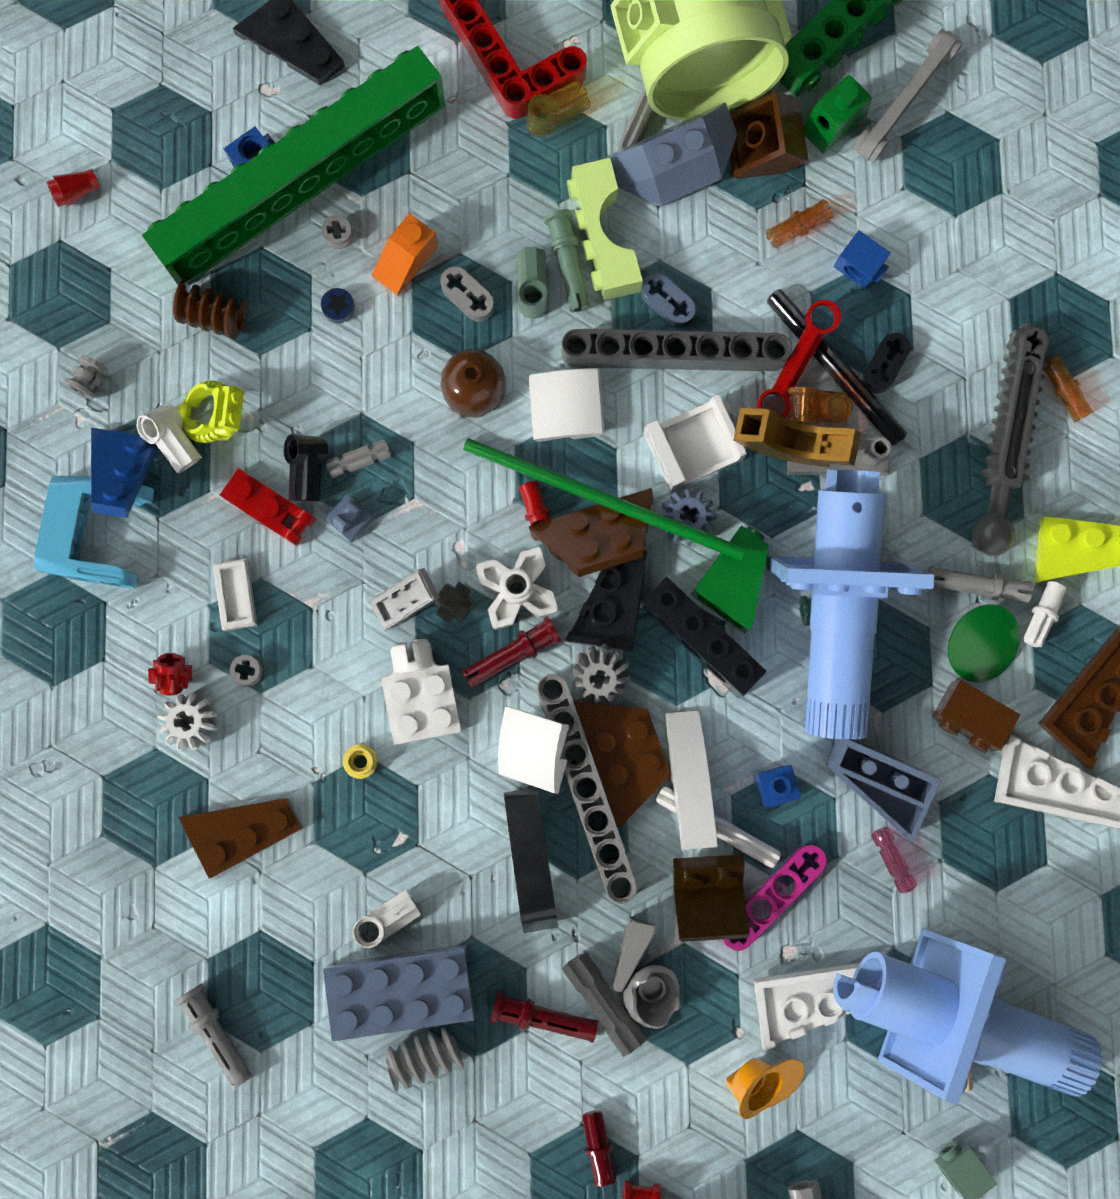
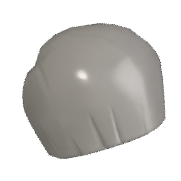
M651 965L637 971L629 979L623 993L624 1004L630 1016L648 1028L658 1029L667 1025L671 1015L680 1007V991L677 977L672 970L661 965Z

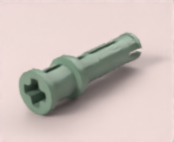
M562 209L548 213L544 216L543 220L545 225L549 226L552 238L550 249L558 256L570 306L569 310L574 313L578 312L579 308L577 298L579 299L581 311L587 310L591 306L588 301L576 253L579 240L578 237L574 236L570 221L573 217L572 211Z

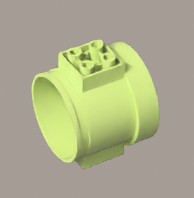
M614 0L610 5L625 63L627 65L640 66V73L649 105L653 111L663 117L687 120L726 102L729 112L755 101L768 92L782 78L787 69L789 57L785 44L792 38L782 0Z

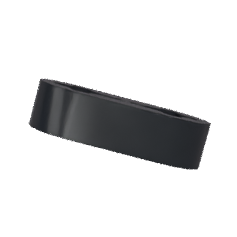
M899 333L886 335L873 354L862 376V382L872 393L879 394L885 392L897 377L910 351V343L904 335ZM896 343L899 345L897 348L898 352L889 360L886 358L890 351L888 346ZM882 366L886 368L882 376L885 381L876 384L873 382L875 378L873 374H876Z

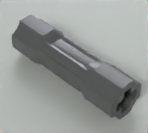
M586 951L581 952L562 967L567 978L583 996L623 1057L632 1053L647 1040L635 1020L627 1013L605 982L601 972Z

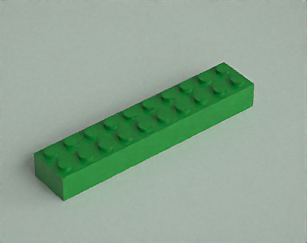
M419 46L410 51H403L395 58L393 63L383 70L377 69L372 72L367 81L356 88L353 87L346 90L340 99L332 105L321 107L314 113L313 118L302 125L292 127L288 130L285 137L278 142L264 146L256 157L247 163L244 162L235 166L224 179L219 182L210 183L205 187L202 194L191 201L188 200L181 203L170 216L164 220L161 219L153 222L147 231L142 234V237L177 285L181 281H186L187 284H190L446 107L441 75Z

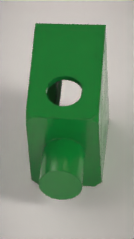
M846 76L814 106L804 125L805 137L824 154L867 116L872 100L871 95L852 76ZM826 121H828L829 129L823 127L822 124H826Z

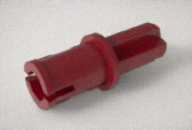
M596 1110L589 1111L582 1116L588 1146L585 1148V1154L590 1156L594 1186H608L616 1182L610 1150L613 1149L612 1143H608L603 1113Z

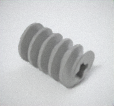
M445 1027L441 1028V1039L439 1040L435 1038L432 1032H428L427 1044L425 1045L418 1036L414 1037V1049L410 1050L404 1041L401 1042L400 1054H396L391 1046L387 1047L386 1063L395 1092H398L399 1081L406 1089L411 1088L412 1076H414L419 1084L425 1083L426 1071L433 1079L438 1078L439 1066L446 1074L452 1073L453 1061L459 1069H464L455 1035H450Z

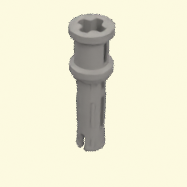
M200 983L174 1000L176 1006L181 1005L191 1022L190 1029L195 1033H200L232 1085V1089H235L253 1075L249 1072L235 1046L219 1023L220 1012L217 1008H212L202 991L204 986Z

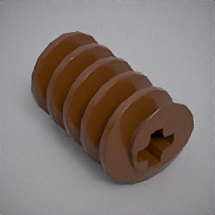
M181 281L174 296L173 314L177 323H188L193 328L200 326L204 331L209 332L213 330L214 334L220 336L225 334L227 338L235 339L242 332L246 324L249 304L245 299L241 306L237 307L238 299L236 296H231L226 304L225 293L219 292L215 300H213V292L209 288L200 296V286L196 284L188 292L187 282Z

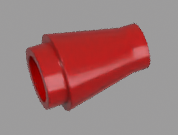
M92 169L54 175L53 180L46 182L57 207L63 205L69 207L93 190L100 188Z

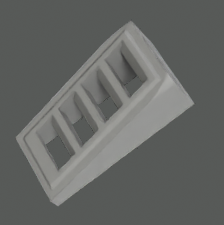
M632 918L627 919L611 983L614 991L622 992L656 933V925Z

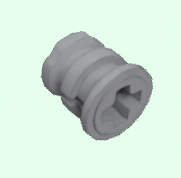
M82 355L80 357V366H75L72 370L73 377L71 379L65 378L64 383L78 394L94 399L96 397L93 393L94 388L100 387L102 383L100 378L102 375H107L109 370L97 360L87 355Z

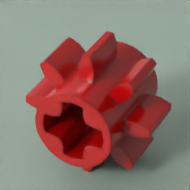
M176 653L160 655L157 660H153V668L148 669V682L155 684V691H159L163 695L173 696L180 694L184 689L188 688V681L192 680V665H185V658Z

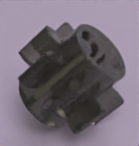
M460 581L455 587L446 583L438 593L440 598L433 602V604L439 607L436 612L437 616L448 624H451L454 618L462 623L476 603L469 598L473 593L472 590Z

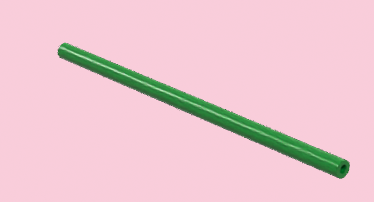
M470 438L464 444L463 450L737 560L742 561L747 551V548Z

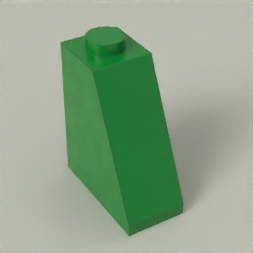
M741 525L729 542L747 548L743 560L740 561L720 553L691 595L745 634L754 623L769 545L763 541L765 537L758 530L750 526L746 529Z

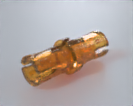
M822 199L801 212L796 210L790 214V218L766 229L767 239H774L770 242L772 247L777 248L798 235L803 237L809 233V229L827 219H831L833 217L831 207L826 210L824 208L828 205V202Z
M1058 355L1055 359L1052 358L1047 361V366L1042 369H1044L1056 390L1053 393L1056 398H1061L1073 422H1077L1093 413V409H1091L1079 388L1081 385L1079 380H1074L1062 356Z

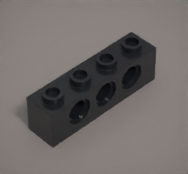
M667 576L640 605L737 698L744 696L767 672Z

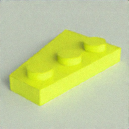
M1047 516L1040 518L1034 584L1092 571L1120 567V525Z

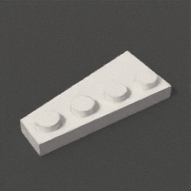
M1009 735L1003 748L994 802L1120 829L1119 787L1100 778H1095L1081 771L1080 768L1070 763H1065L1037 747L1034 748L1022 742L1021 739Z

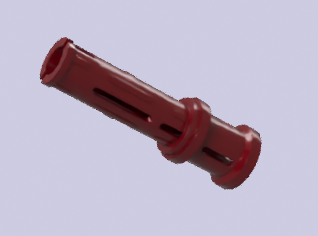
M544 617L541 624L527 632L524 630L518 632L519 634L516 635L518 639L466 669H462L461 671L465 678H469L479 672L467 680L472 689L475 688V686L527 656L529 659L532 657L533 659L536 658L539 651L553 643H562L563 641L549 617Z
M497 991L490 1019L491 1023L502 1021L518 1025L519 1030L523 1031L525 1029L528 1030L530 1026L594 1043L598 1029V1020L534 1005L535 1001H532L530 998H526L523 1001L504 996L502 991Z

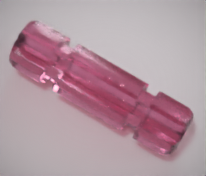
M882 827L875 830L871 837L876 847L881 848L879 853L890 875L895 877L894 883L900 893H907L917 887V882L913 874L908 873L910 868L898 844L893 843L895 838L890 828Z

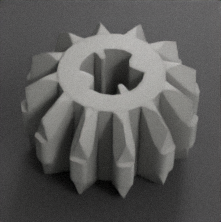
M606 643L602 645L599 652L593 645L588 647L587 654L580 652L576 659L578 664L573 665L572 674L577 676L573 682L574 686L584 687L581 694L583 698L594 694L596 704L600 702L603 695L610 702L614 700V692L622 695L625 691L624 683L630 680V673L626 671L629 665L628 660L619 659L621 653L619 649L608 653ZM598 670L605 671L604 676H598Z

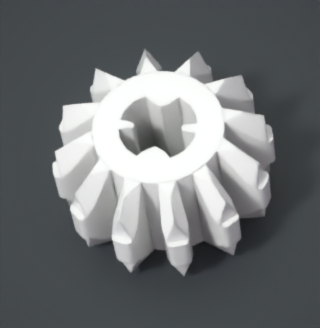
M191 693L188 699H186L184 694H177V705L171 701H166L164 705L170 712L168 714H158V719L166 721V725L158 728L159 733H169L165 743L172 745L177 742V750L185 751L188 744L192 750H199V739L204 743H210L211 738L206 731H217L218 728L217 725L209 723L210 719L217 717V712H205L211 702L207 699L199 702V696L195 693ZM185 715L194 718V724H189L192 727L191 729L182 727V720H187L184 718Z

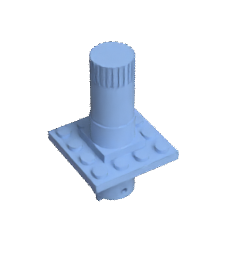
M826 469L825 490H818L814 558L768 556L767 570L775 574L777 579H781V582H786V585L791 586L792 589L810 590L812 592L805 732L823 738L862 739L868 736L874 636L877 633L879 598H888L889 587L892 590L899 591L900 594L921 595L922 589H933L934 574L902 562L881 561L886 493L879 492L880 472Z
M922 928L910 964L880 952H871L860 962L853 978L836 973L834 981V998L836 1003L847 1012H851L855 1019L888 1030L877 1061L947 1102L958 1105L961 1095L967 1088V1076L972 1061L981 1065L992 1066L1074 1097H1080L1082 1094L1085 1095L1088 1090L1090 1091L1100 1074L1102 1050L1099 1047L1100 1043L1097 1042V1038L1092 1034L1012 1005L1004 999L994 996L997 986L1003 979L1005 958Z

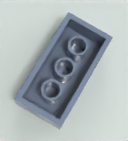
M466 944L329 964L323 969L332 1042L472 1021L475 1018L476 1013Z

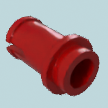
M530 481L518 487L527 512L525 519L530 521V525L550 520L549 514L551 511L550 508L545 506L538 481Z

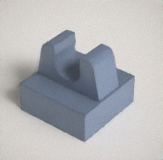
M347 494L327 515L325 520L347 540L352 542L371 522L373 516Z

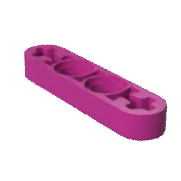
M813 845L799 847L745 901L748 919L758 925V927L753 931L752 927L749 926L750 935L742 942L734 940L731 943L729 939H722L725 945L736 951L748 948L823 872L827 862L824 852L819 847ZM815 852L817 856L814 861L817 866L815 868L807 866L801 872L802 875L806 876L802 881L799 875L790 870L789 867L793 864L795 868L799 869L805 862L802 855L804 853L811 855ZM782 875L791 876L795 882L794 890L788 895L780 894L776 887L777 880ZM763 899L770 904L771 912L767 918L760 920L754 917L752 906L757 900Z

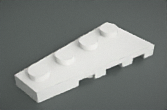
M860 963L753 978L764 1051L776 1047L775 1044L789 1038H792V1040L806 1035L805 1032L823 1024L828 1026L837 1022L838 1018L850 1014L835 1001L834 981L836 973L853 978Z

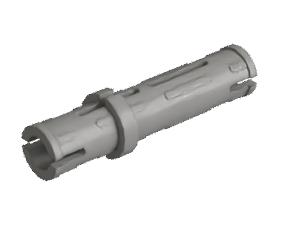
M930 566L928 569L929 573L934 574L936 577H941V580L934 579L933 588L989 596L990 600L998 601L999 598L1029 603L1032 597L1031 594L1018 592L1019 589L1033 591V584L1030 581L1003 579V576L999 574H993L990 577L934 568L933 566Z

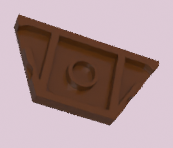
M651 488L621 497L623 500L649 510L654 500ZM599 504L529 526L531 537L535 541L540 540L549 548V552L558 560L565 562L568 569L578 577L644 557L645 538L649 529V524Z
M575 701L574 705L616 826L620 827L671 775L648 709Z

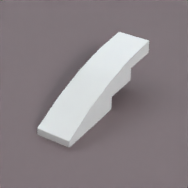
M699 711L665 713L671 782H673L681 850L718 847Z

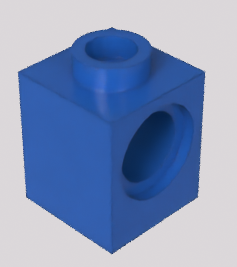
M254 126L224 147L223 150L231 165L235 167L240 163L250 161L251 159L248 156L252 152L260 151L264 146L275 144V142L268 133L263 136Z
M858 230L833 267L866 289L872 280L878 283L888 270L889 266L885 264V261L891 252Z
M784 765L752 774L762 807L769 808L801 799L792 765Z

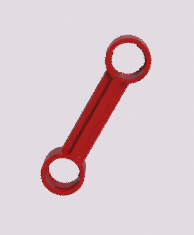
M819 300L808 308L805 314L806 328L772 389L765 391L758 397L756 408L762 409L764 397L776 394L780 395L785 401V411L780 416L783 418L788 416L791 410V400L789 397L824 335L831 333L840 323L841 312L834 302ZM817 306H826L832 311L834 321L830 328L819 329L813 325L811 312Z

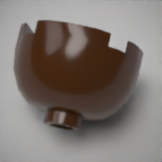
M468 349L456 353L447 361L441 373L440 387L444 400L452 411L463 417L478 418L499 407L505 396L506 378L502 366L494 356L483 350Z

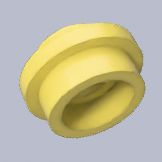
M354 745L346 751L343 757L345 771L357 779L369 777L377 768V755L367 745ZM359 755H364L367 759V764L363 768H358L355 765V759Z

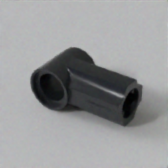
M290 434L287 436L283 448L285 461L290 464L289 500L319 502L320 471L328 456L327 441L324 437Z

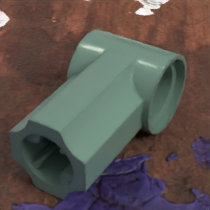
M525 247L517 251L518 303L523 316L529 319H537L542 317L548 308L545 250L537 247ZM530 295H537L541 298L537 303H529L525 299Z

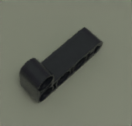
M538 787L504 792L523 932L528 933L558 928Z

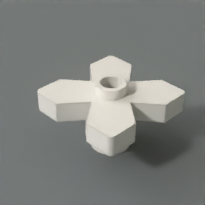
M537 547L522 551L514 569L509 570L495 559L476 565L481 586L499 593L488 609L494 630L512 626L521 606L538 618L557 613L558 608L553 591L534 584L546 568L541 548ZM514 584H520L524 590L520 594H512L510 589Z

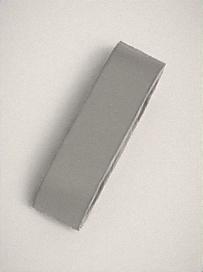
M450 267L443 272L440 279L443 294L468 318L476 322H483L492 316L494 311L493 297L469 273L460 267ZM452 278L456 281L461 278V285L465 292L463 293L457 287L449 289V279ZM472 296L477 302H481L484 299L486 310L477 309L473 311V302L469 298Z

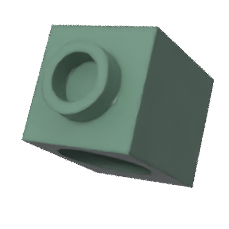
M960 1140L958 1143L951 1142L941 1149L940 1156L934 1160L962 1199H979L997 1185L973 1149L963 1140Z

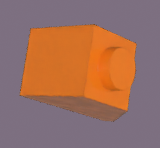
M409 213L388 238L372 273V277L399 296L438 248L436 232Z

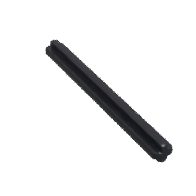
M778 289L768 297L767 304L795 336L800 339L806 328L805 316L783 290ZM823 337L813 356L893 446L897 445L906 437L907 432Z

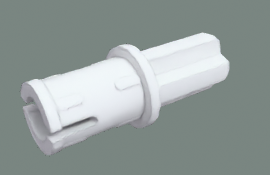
M1052 581L1047 582L1038 606L1032 609L1034 615L1024 636L1026 644L1035 648L1044 645L1053 622H1058L1059 620L1057 613L1065 595L1068 593L1064 585Z

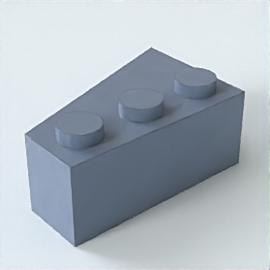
M836 739L825 764L913 844L942 780L934 774L854 739Z

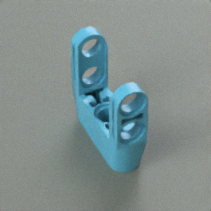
M53 476L48 487L35 550V569L40 572L78 581L136 589L137 574L124 571L118 566L79 561L91 501V477ZM142 485L133 505L151 504L155 490Z

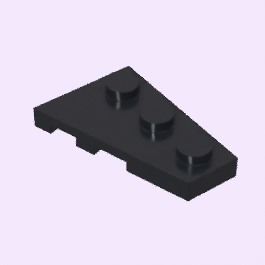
M269 0L233 28L236 36L243 40L251 41L261 51L268 55L276 56L286 62L288 67L318 85L323 84L345 67L343 59L292 0Z
M647 550L644 551V557L600 571L595 581L596 584L586 603L584 602L579 612L580 615L572 630L569 631L565 642L587 646L593 645L594 647H602L606 643L608 649L633 652L648 556Z

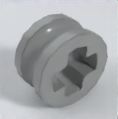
M335 215L329 217L323 223L322 233L325 242L331 248L343 249L350 245L353 240V231L346 218ZM341 226L342 231L346 232L341 233L342 237L339 239H335L334 235L330 233L334 232V227Z
M241 655L232 661L230 675L240 685L253 686L261 680L263 667L258 659L249 655ZM250 661V667L255 669V673L253 676L248 675V680H243V674L238 673L240 665L245 666V662Z

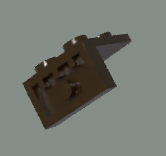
M743 854L673 858V890L678 935L681 942L749 937L750 929L743 888L745 869Z

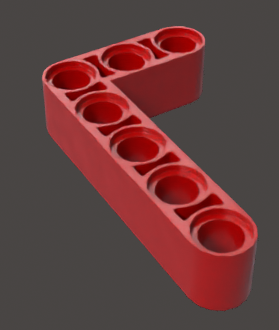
M439 0L441 9L503 112L508 117L513 119L525 117L584 83L586 79L587 57L581 48L577 46L565 47L521 71L478 0ZM466 16L474 17L470 21H465L462 18ZM487 42L490 44L488 47L477 46L479 43ZM568 65H575L578 67V69L568 70L565 67ZM499 68L506 70L503 74H496L493 71ZM540 80H548L551 83L549 85L542 86L537 82ZM513 95H520L523 97L519 101H513L509 99Z

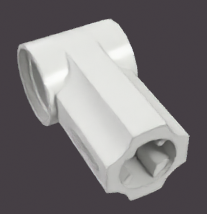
M165 404L138 417L136 426L140 436L149 444L156 443L177 473H182L202 458L182 430V416L174 406Z
M405 889L355 923L352 935L354 941L363 948L375 947L422 915L407 890ZM367 921L375 923L379 929V935L373 942L364 940L360 934L361 926Z

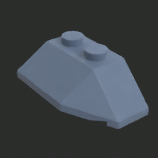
M724 102L606 156V158L611 159L618 188L664 206L722 179L737 132L727 104Z

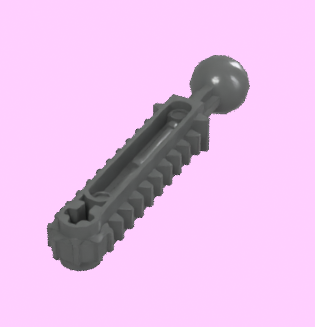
M1030 323L1022 325L1019 329L1014 330L1008 335L1010 339L1006 344V348L1009 350V353L1003 358L1007 364L1005 368L1001 369L1004 379L999 382L1002 392L996 396L1000 403L994 407V411L997 412V418L992 419L995 430L989 434L993 441L987 445V449L991 452L990 456L985 457L988 468L980 472V475L986 478L984 487L991 488L987 515L981 517L973 527L972 542L978 551L989 556L1002 555L1012 547L1016 539L1015 528L1007 518L1012 490L1021 487V483L1028 481L1030 476L1024 473V470L1030 466L1025 461L1026 457L1031 455V451L1028 450V444L1033 442L1030 433L1036 428L1032 422L1033 418L1038 417V413L1035 412V406L1040 404L1037 394L1042 392L1043 389L1039 386V383L1045 378V375L1041 372L1042 368L1047 366L1044 356L1049 354L1047 348L1048 342H1050V338H1048L1043 327L1030 325Z

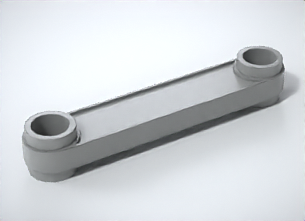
M943 28L937 33L926 50L930 54L876 126L873 129L867 126L853 146L857 154L873 163L879 158L890 141L886 138L942 62L948 65L963 45L959 37Z

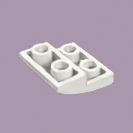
M598 368L560 370L529 375L533 440L542 442L567 437L575 440L605 435L601 379Z
M505 707L498 747L499 774L558 794L567 763L566 759L561 758L569 725L513 707Z

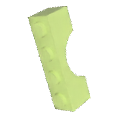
M606 158L572 166L571 179L567 180V188L570 199L577 200L579 210H575V218L578 229H584L587 240L583 241V249L586 260H592L595 271L591 272L594 290H600L603 301L641 292L643 279L635 250L614 244L604 234L600 224V219L605 210L617 201L618 186L611 159Z

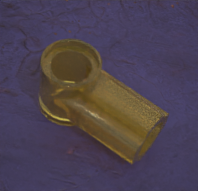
M575 81L549 95L539 94L534 96L528 104L526 125L530 133L537 137L548 136L556 125L590 109L591 102L583 84ZM544 113L548 117L544 119L538 118L535 114Z

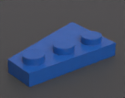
M91 428V504L93 513L128 518L158 449L156 443L149 444L140 435Z

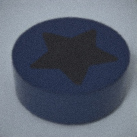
M330 289L321 299L322 312L333 323H344L354 314L355 304L353 298L344 289Z

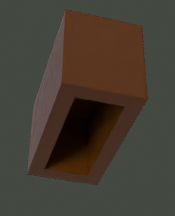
M957 680L950 683L932 717L940 721L938 726L944 731L955 736L958 733L970 739L968 742L970 746L983 753H987L988 750H1002L1020 714L966 682Z

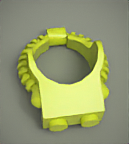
M213 380L195 385L186 394V399H183L184 403L178 405V411L183 420L182 429L190 439L199 443L228 441L235 432L240 430L244 390L239 389L235 385L226 386L219 381ZM213 395L214 410L208 425L202 423L198 427L197 421L190 419L191 408H198L204 398Z

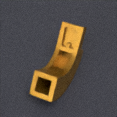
M740 408L733 441L757 453L785 461L820 467H830V464L855 466L861 432L855 428L818 427L797 423L781 417L771 409Z

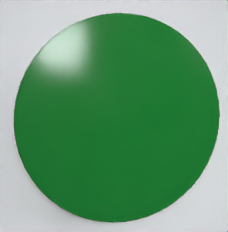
M994 604L981 605L967 612L955 625L948 643V658L955 673L967 681L978 683L989 681L1003 673L1012 663L1019 648L1020 630L1017 620L1010 611Z

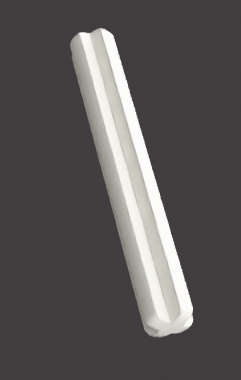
M663 787L657 795L656 802L676 813L674 791L668 787ZM714 814L716 835L719 839L768 867H775L781 856L780 851Z

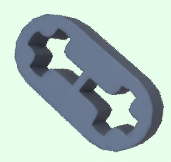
M652 273L645 277L641 288V296L644 302L673 327L683 328L688 326L692 322L696 310L693 300L661 273ZM650 284L654 287L658 284L662 285L661 293L666 299L659 293L651 295ZM670 302L677 308H681L684 305L687 308L686 317L682 314L678 317L674 316L675 308Z

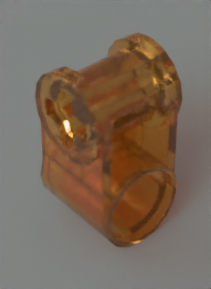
M790 387L788 390V394L792 395L791 415L787 416L788 420L801 424H828L845 422L852 415V401L843 392L824 391L811 387Z

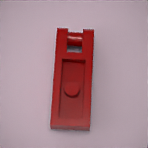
M239 468L219 495L297 547L303 539L301 535L306 527H311L316 520L311 514ZM291 515L296 520L290 528H287L283 524Z

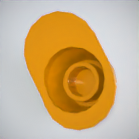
M758 1058L748 1060L726 1079L728 1088L740 1103L739 1115L743 1119H750L761 1111L788 1098L802 1082L805 1073L804 1065L797 1059L785 1060L776 1065Z

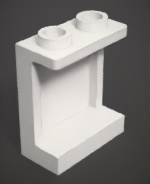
M719 394L713 396L708 403L662 423L656 420L645 425L643 434L670 493L743 461L747 454L746 449L748 448L733 441L735 427L731 420L734 419V414L727 401L722 402Z

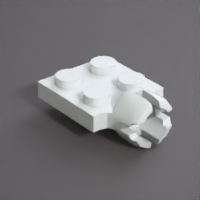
M427 639L413 640L414 660L410 659L407 641L394 645L390 652L393 673L381 677L394 745L461 732L449 664L437 665L435 663L431 644Z

